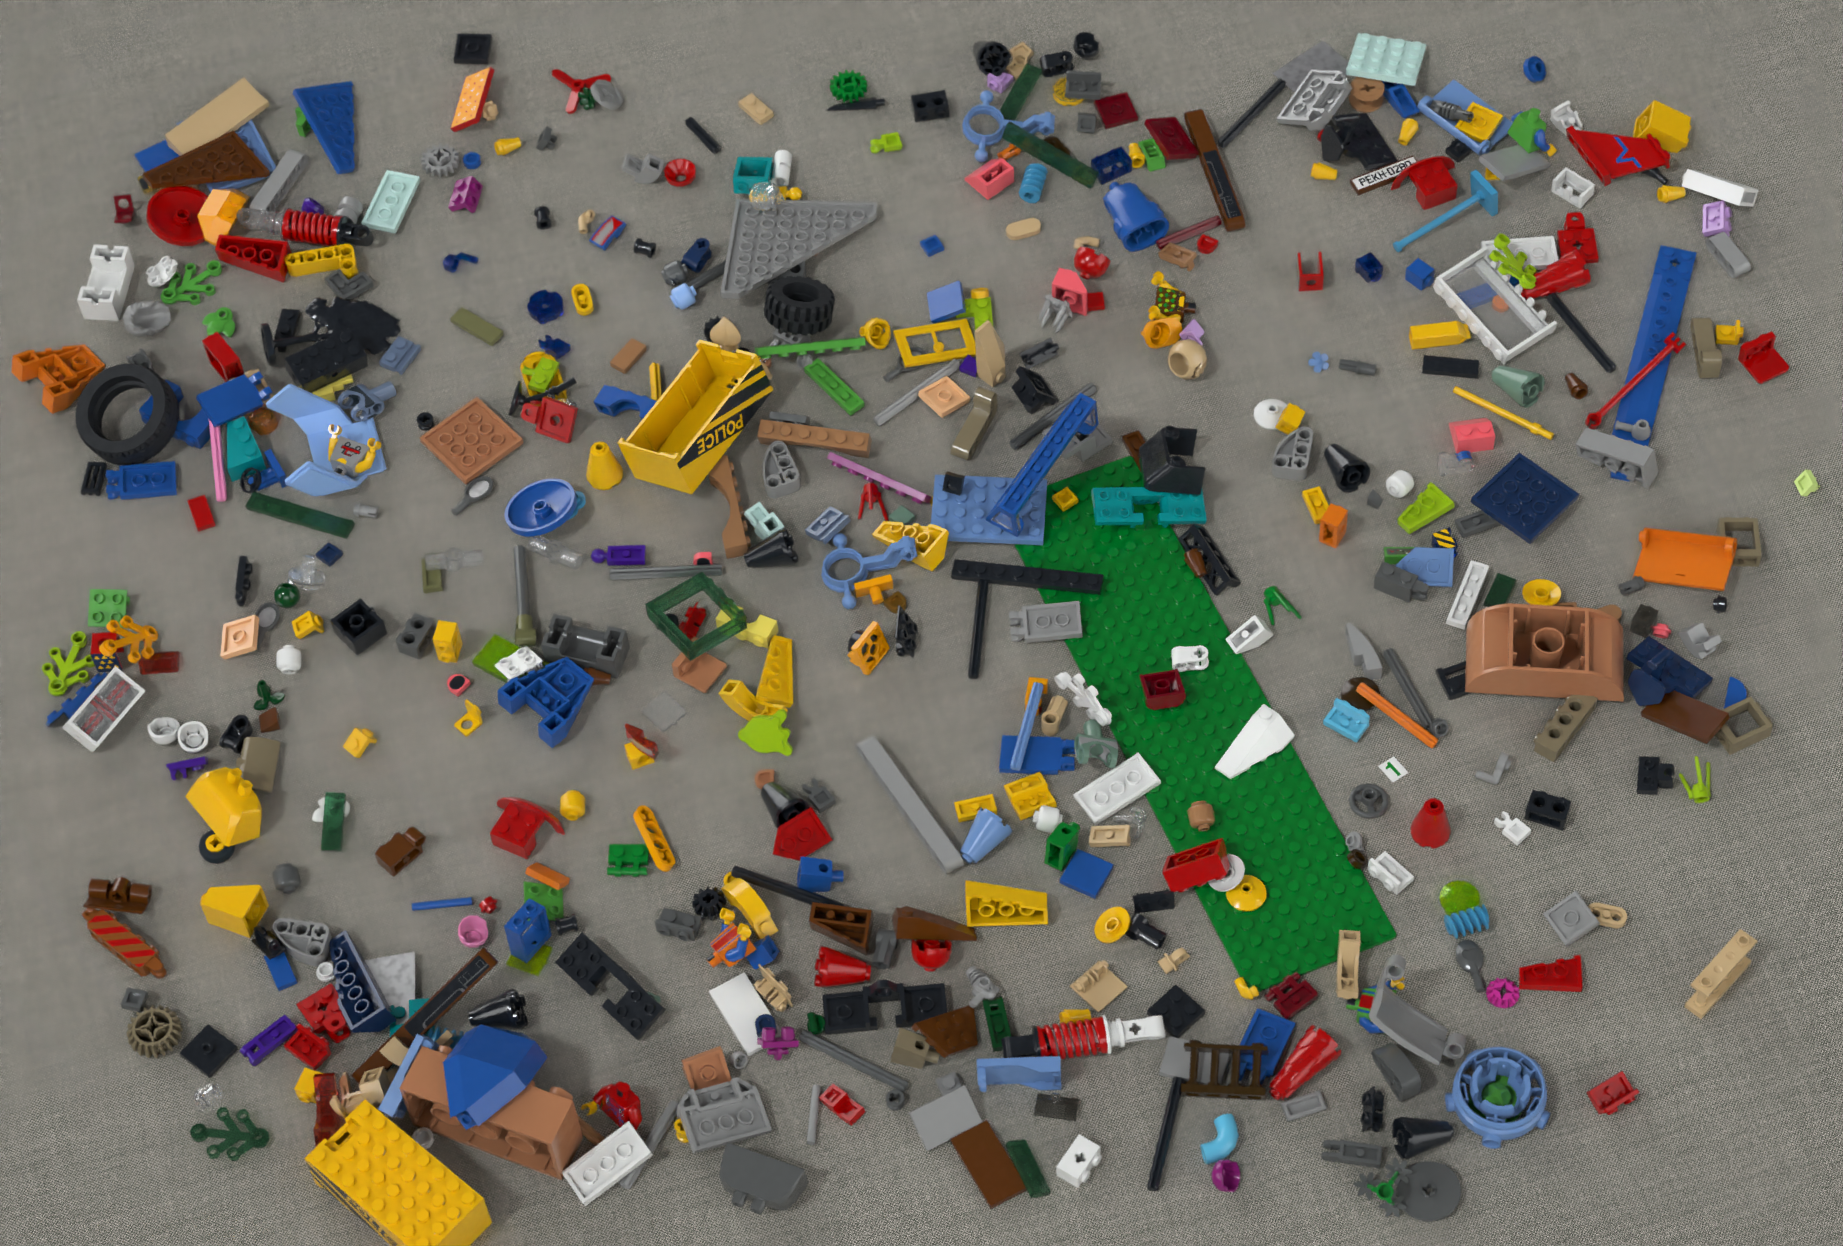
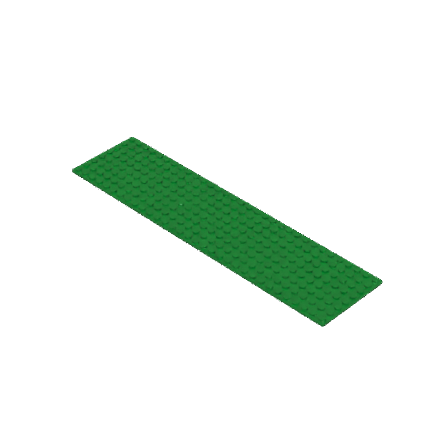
M1127 456L1047 485L1043 545L1014 544L1025 567L1104 575L1101 595L1037 588L1045 604L1079 601L1083 637L1063 640L1087 686L1090 687L1092 685L1097 689L1098 695L1096 698L1103 709L1106 708L1110 711L1112 722L1108 726L1126 760L1139 753L1161 780L1160 785L1144 795L1175 853L1223 838L1227 854L1236 855L1244 863V875L1257 877L1266 887L1265 902L1258 909L1241 911L1230 905L1226 897V891L1214 890L1208 882L1202 886H1192L1239 977L1244 978L1248 988L1256 986L1258 992L1280 984L1287 975L1291 976L1297 972L1302 976L1337 962L1339 930L1360 931V952L1395 939L1396 932L1361 869L1353 867L1348 861L1347 854L1350 852L1348 846L1291 742L1282 751L1269 755L1266 760L1250 766V769L1232 779H1229L1215 769L1217 763L1256 711L1263 704L1269 708L1271 706L1242 654H1235L1225 640L1231 634L1200 578L1196 577L1184 561L1185 551L1170 524L1167 528H1163L1162 525L1158 524L1157 516L1161 513L1158 502L1145 505L1133 503L1134 513H1143L1144 523L1136 525L1135 528H1130V525H1095L1091 496L1092 488L1144 487L1142 474L1133 457ZM1068 487L1078 498V503L1063 512L1052 500V496ZM1198 645L1206 647L1209 660L1207 668L1204 670L1179 672L1186 695L1183 704L1177 707L1158 710L1149 709L1145 704V696L1139 675L1173 670L1171 650L1175 647ZM1206 801L1213 807L1215 823L1207 831L1200 832L1198 829L1190 826L1187 810L1194 802Z

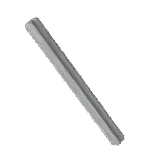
M953 359L874 416L875 424L881 426L917 400L920 390L957 371L960 367V362L957 359Z

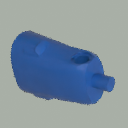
M1113 182L1110 184V191L1103 197V202L1114 221L1113 229L1118 239H1121L1128 251L1135 252L1146 249L1167 234L1169 222L1165 218L1163 211L1159 208L1158 204L1150 201L1135 183L1129 182L1119 185L1118 182Z

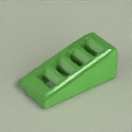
M1153 138L1138 142L1139 148L1145 156V164L1149 172L1165 168L1164 155Z

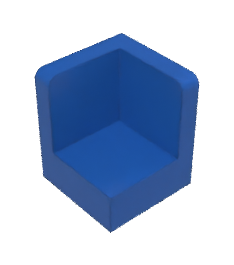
M768 935L752 943L756 950L746 956L754 969H758L759 964L764 966L773 961L780 950Z

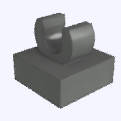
M1079 112L1077 131L1095 133L1097 114Z
M546 126L541 132L536 145L537 149L542 151L546 146L548 149L553 150L557 137L551 135L552 128Z
M128 987L121 1003L122 1009L142 1012L148 997L147 991Z

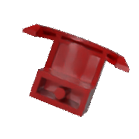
M1445 156L1419 160L1403 169L1397 175L1391 190L1400 188L1403 180L1409 175L1417 188L1416 199L1423 210L1456 199L1458 185L1448 170L1454 169L1455 163L1452 159Z
M503 797L497 801V806L505 810L490 831L494 846L527 860L537 845L535 835L545 820L557 833L565 835L560 821L541 806L518 797Z

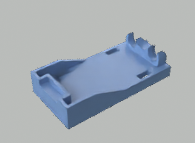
M417 1034L378 1110L391 1117L397 1116L403 1119L407 1108L399 1088L421 1047L424 1046L436 1051L438 1046H440L437 1042L424 1035Z
M1060 1056L977 1059L979 1090L987 1092L986 1085L1022 1084L1040 1091L1061 1090Z

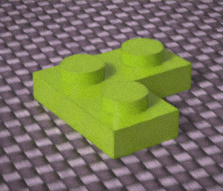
M991 297L964 299L966 312L956 315V318L974 317L975 330L987 320L993 326Z

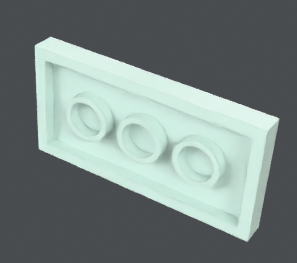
M387 170L362 220V225L371 229L396 234L420 183V177Z

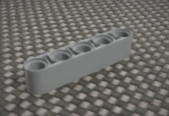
M292 149L286 152L252 200L249 208L251 214L266 219L272 215L305 168L308 161L307 154Z

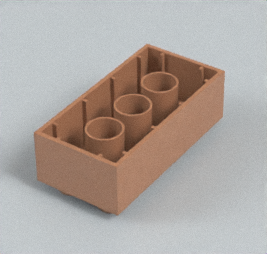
M424 1046L421 1047L399 1088L414 1126L428 1128L435 1134L559 1180L563 1179L562 1171L569 1167L583 1139L578 1115L572 1101L573 1096L569 1092L559 1087H551L549 1092L536 1088L535 1082L531 1080L523 1091L479 1127L475 1125L466 1130L456 1116L450 1118L443 1061L453 1049L446 1046H438L435 1051Z

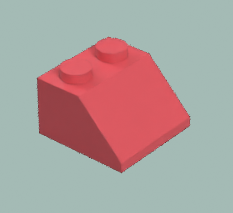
M1059 268L1052 282L1053 297L1061 301H1068L1072 312L1086 316L1087 290L1077 272Z
M1479 418L1449 422L1456 453L1462 451H1470L1471 453L1494 449L1495 433L1492 422L1489 419Z

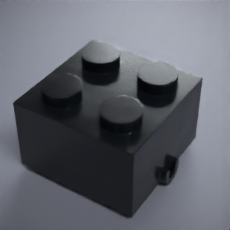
M361 598L330 620L334 633L357 656L387 634L384 621L376 614L375 609L369 607Z

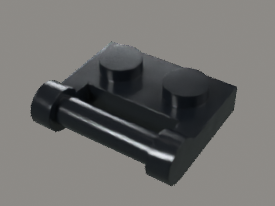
M1466 661L1444 669L1438 668L1435 670L1449 701L1471 693L1465 692L1466 673L1450 679L1445 677L1466 669Z

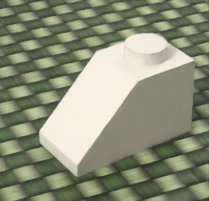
M1254 615L1225 640L1235 654H1239L1261 646L1274 634L1262 619Z

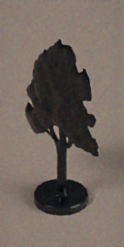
M337 296L333 298L329 306H326L327 300L322 298H315L307 305L305 313L314 320V330L306 335L273 340L268 323L260 324L267 364L272 366L276 365L275 348L306 342L318 343L348 328L351 329L363 350L367 348L374 355L387 351L392 345L386 339L397 336L401 331L398 326L400 320L383 311V308L368 303V301L355 300L350 302ZM327 327V333L317 334L320 328Z

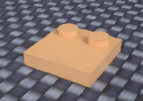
M948 376L925 387L918 394L941 418L970 402V396Z
M252 615L223 624L220 656L224 660L257 650L258 616Z

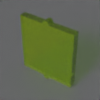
M543 944L527 963L510 955L506 965L539 976L543 966L547 964L552 947Z

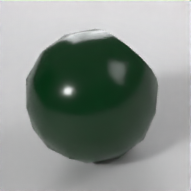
M281 583L274 591L275 602L282 608H292L300 601V591L295 584Z

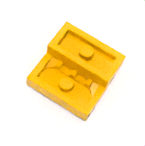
M1040 772L1004 785L1005 792L1020 821L1033 816L1034 811H1039L1042 805L1057 807L1055 799L1048 790L1047 782Z

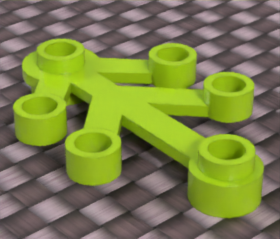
M1499 233L1494 239V246L1502 250L1506 257L1499 251L1493 250L1489 255L1490 259L1494 262L1499 260L1503 262L1498 267V271L1502 275L1510 274L1519 280V284L1524 289H1533L1536 278L1533 276L1536 268L1528 264L1523 271L1524 262L1528 259L1527 255L1520 251L1514 257L1507 247L1510 239L1505 234Z
M76 631L71 635L73 646L65 662L61 657L62 653L58 647H53L49 650L51 659L55 660L61 671L58 678L54 673L55 670L51 663L42 665L44 675L48 676L50 680L48 685L49 693L53 696H61L67 691L69 686L77 682L86 683L90 679L86 670H81L77 675L67 679L69 674L85 666H95L93 661L88 662L92 660L90 654L85 656L84 659L75 662L80 649L87 644V637L82 631Z

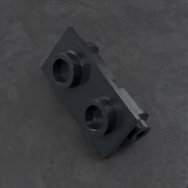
M1049 338L1019 354L1025 368L1030 369L1056 356L1059 346Z
M1168 889L1154 892V894H1150V892L1136 893V895L1132 896L1135 914L1175 909L1174 891H1169Z
M256 926L254 928L255 938L251 941L270 960L287 950L269 930L266 931L263 926Z
M1373 1086L1362 1096L1363 1113L1360 1119L1362 1132L1368 1128H1372L1373 1132H1380V1129L1383 1127V1114L1376 1112V1110L1383 1111L1384 1095H1382V1091H1375V1086Z

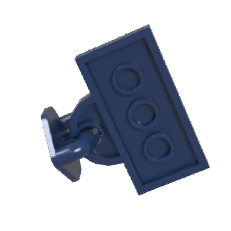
M1650 636L1631 650L1626 658L1641 668L1633 670L1628 680L1629 687L1639 706L1659 704L1663 700L1665 693L1673 691L1694 699L1713 680V677L1697 668Z

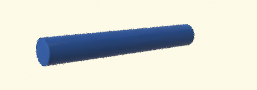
M472 897L416 902L412 903V911L473 905Z

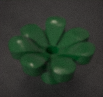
M584 87L583 92L578 93V97L582 98L579 100V104L584 105V110L595 108L596 100L591 94V89Z

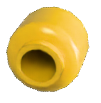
M569 790L560 798V814L570 821H575L585 814L586 799L584 795L576 790Z

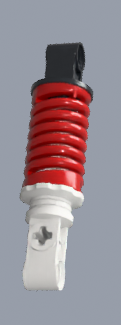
M1102 1015V1017L1091 1018L1090 1021L1089 1019H1084L1083 1022L1076 1020L1075 1024L1073 1021H1068L1067 1025L1065 1022H1061L1059 1025L1054 1023L1051 1025V1028L1047 1024L1043 1028L1032 1025L1031 1035L1005 1037L1001 1039L1004 1058L1051 1057V1054L1052 1056L1060 1054V1058L1064 1060L1066 1059V1053H1068L1070 1059L1074 1058V1052L1077 1057H1081L1082 1050L1084 1056H1089V1049H1091L1093 1055H1097L1100 1051L1102 1054H1111L1112 1047L1114 1046L1125 1047V1043L1156 1040L1164 1038L1166 1035L1163 1016L1160 1015L1129 1021H1121L1120 1018H1117L1111 1022L1107 1020L1105 1015ZM1133 1026L1136 1030H1139L1137 1035H1134L1131 1031Z

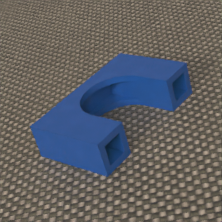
M165 379L176 394V399L179 403L184 398L180 386ZM152 395L139 409L141 419L145 424L150 419L153 410ZM203 408L193 418L178 421L172 437L185 441L191 447L195 446L201 449L210 439L209 418Z

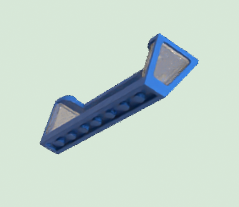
M1079 393L1066 406L988 514L986 521L1016 537L1019 536L1024 528V522L1018 513L1076 432L1088 435L1098 426L1095 400Z

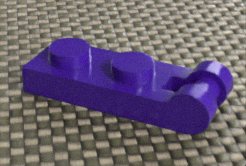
M284 1014L246 1043L240 1052L244 1057L249 1058L252 1066H257L265 1056L288 1040L298 1030L293 1022ZM258 1047L259 1050L254 1053L253 1050Z

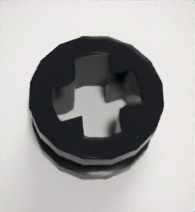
M422 412L417 416L419 429L427 431L434 426L433 416L430 413Z

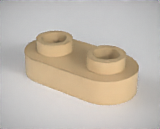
M1591 903L1588 906L1593 914L1599 915L1596 918L1601 926L1618 929L1626 924L1627 913L1620 907L1602 903Z

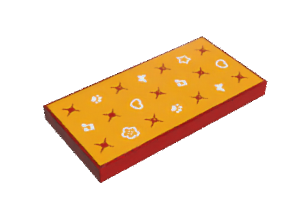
M491 66L465 78L450 128L453 132L480 122L495 71Z

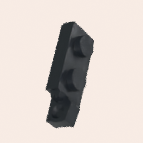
M281 310L274 340L295 337L301 314L300 310ZM287 346L277 347L278 352L285 353Z

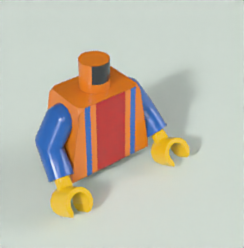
M722 908L720 911V918L725 920L722 923L721 933L710 943L714 953L706 958L712 968H715L722 961L728 967H731L756 950L749 939L751 935L749 926L740 923L738 927L734 923L730 924L735 918V913L726 908Z

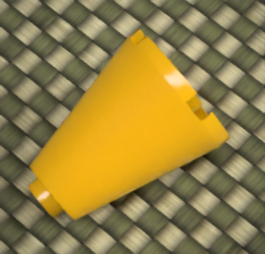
M601 441L591 446L586 470L587 481L593 488L598 490L612 489V486L618 485L623 478L622 466L609 446Z

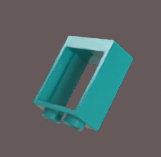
M738 157L733 175L734 193L769 194L773 171V157Z

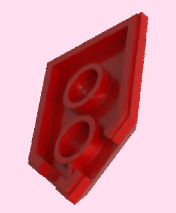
M812 807L778 827L772 855L800 861V857H807L832 841V838Z

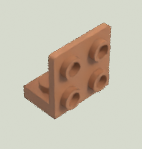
M693 637L672 663L675 678L703 693L710 689L727 668L726 663L702 651L701 641L696 637Z

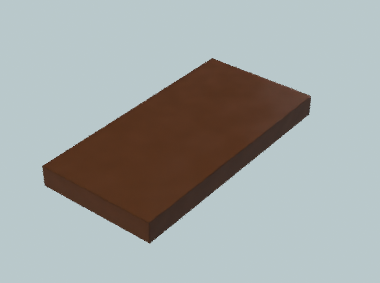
M1677 691L1665 693L1663 700L1659 704L1646 705L1641 711L1642 717L1705 744H1708L1730 718L1729 713Z
M987 1120L950 1139L952 1146L990 1209L1028 1190Z

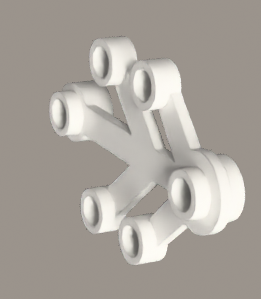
M1061 672L1054 677L1056 684L1064 690L1069 687L1077 695L1073 698V702L1077 707H1089L1086 710V714L1090 719H1096L1102 726L1109 725L1112 722L1110 711L1106 708L1103 709L1096 698L1098 695L1097 689L1091 685L1085 690L1082 685L1085 683V679L1081 674L1077 673L1071 678L1067 672Z

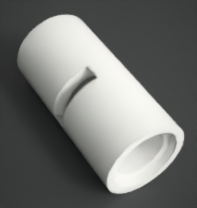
M779 150L775 153L771 178L773 186H788L792 162V154L789 151Z

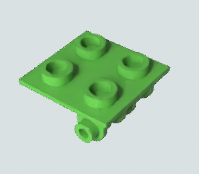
M90 589L88 626L106 627L110 620H116L120 624V620L126 615L127 604H130V597H127L128 590Z
M524 881V903L530 898L544 906L548 920L555 921L556 917H559V919L564 918L562 888L556 890L546 884Z

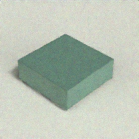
M903 505L888 516L891 522H903L904 525H909L915 520V515Z

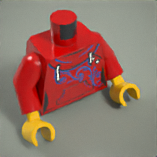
M621 1081L615 1085L612 1083L602 1087L592 1098L593 1101L581 1106V1110L589 1107V1113L586 1115L589 1116L597 1112V1105H599V1108L619 1127H622L629 1121L637 1130L643 1119L639 1097L630 1090L629 1084Z

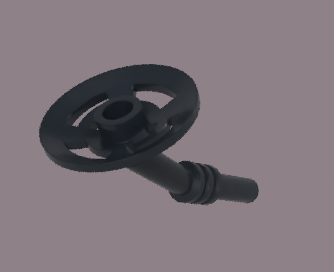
M572 377L556 387L552 386V389L548 388L544 393L530 397L522 395V384L518 380L509 416L515 412L519 405L523 406V404L530 403L533 400L542 401V398L545 396L555 398V395L558 396L560 392L577 384L575 378Z

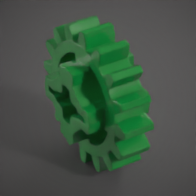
M845 70V73L838 72L839 76L834 75L833 80H830V92H832L833 97L837 98V101L843 99V103L846 100L852 103L853 99L859 101V96L864 97V93H867V80H865V76H861V72L855 74L854 70L851 73Z

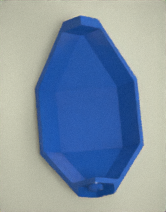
M479 1025L467 1031L443 1061L450 1118L456 1116L466 1130L475 1125L479 1127L523 1091L548 1058L537 1042L523 1033L486 1025Z

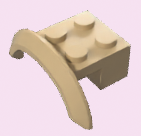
M382 1066L364 1072L359 1083L360 1091L353 1093L347 1071L344 1072L339 1080L342 1104H340L337 1095L332 1097L330 1105L335 1113L343 1118H346L364 1099L375 1108H379L391 1085L385 1067Z

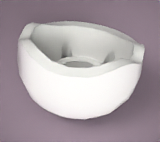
M156 718L148 724L150 738L157 744L167 745L174 742L178 737L180 724L173 718Z
M190 721L179 728L178 742L184 751L198 753L207 746L209 735L203 723Z

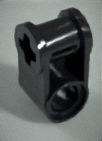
M1062 51L1041 56L1039 62L1043 76L1053 77L1066 74L1067 71H1073L1072 53Z
M241 714L233 718L227 730L220 738V747L232 749L236 754L242 751L244 738L250 737L253 733L248 717Z

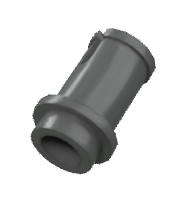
M1634 576L1632 580L1619 584L1618 587L1619 589L1622 588L1620 592L1625 596L1635 590H1642L1645 583L1641 576Z

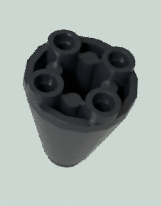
M978 41L973 45V54L979 70L985 75L989 73L995 76L1001 75L1010 60V52L1002 43L996 41Z
M782 528L748 549L744 553L747 567L788 566L799 562L796 551L793 552L792 545H794L792 535L788 534L786 528Z
M516 989L507 990L470 1010L468 1013L469 1022L472 1027L486 1025L500 1029H522L528 1025V1019L526 1014H524L523 1008L526 1006L525 997L523 994L519 995Z

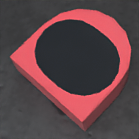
M712 552L696 553L693 558V564H713Z
M454 674L447 680L449 691L457 697L471 685L470 680L460 674Z

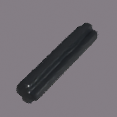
M693 117L685 120L686 126L713 154L720 152V145Z

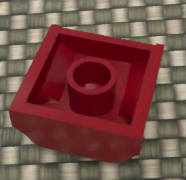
M1178 669L1139 675L1145 696V704L1149 709L1158 710L1177 707L1183 704L1186 699Z

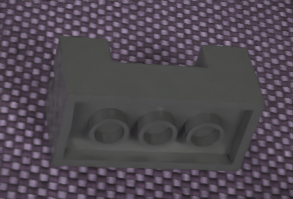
M553 614L549 624V633L546 632L541 643L545 663H552L568 657L583 670L592 667L611 674V678L618 679L630 649L627 631L624 629L608 626L606 632L575 626L571 617Z

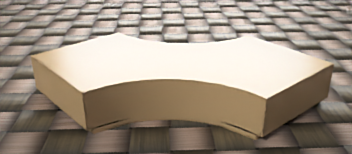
M1024 42L1009 49L1012 62L1007 66L1006 72L1012 75L1016 82L1031 74L1027 62L1033 56V51Z

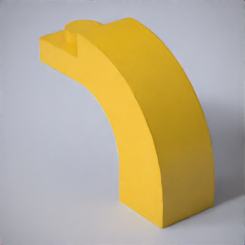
M728 679L718 693L733 711L748 721L757 715H773L779 709L788 711L785 705L756 700V696L739 680Z
M736 878L721 888L730 905L737 907L746 917L759 940L778 932L776 925L770 917L771 913L746 881Z

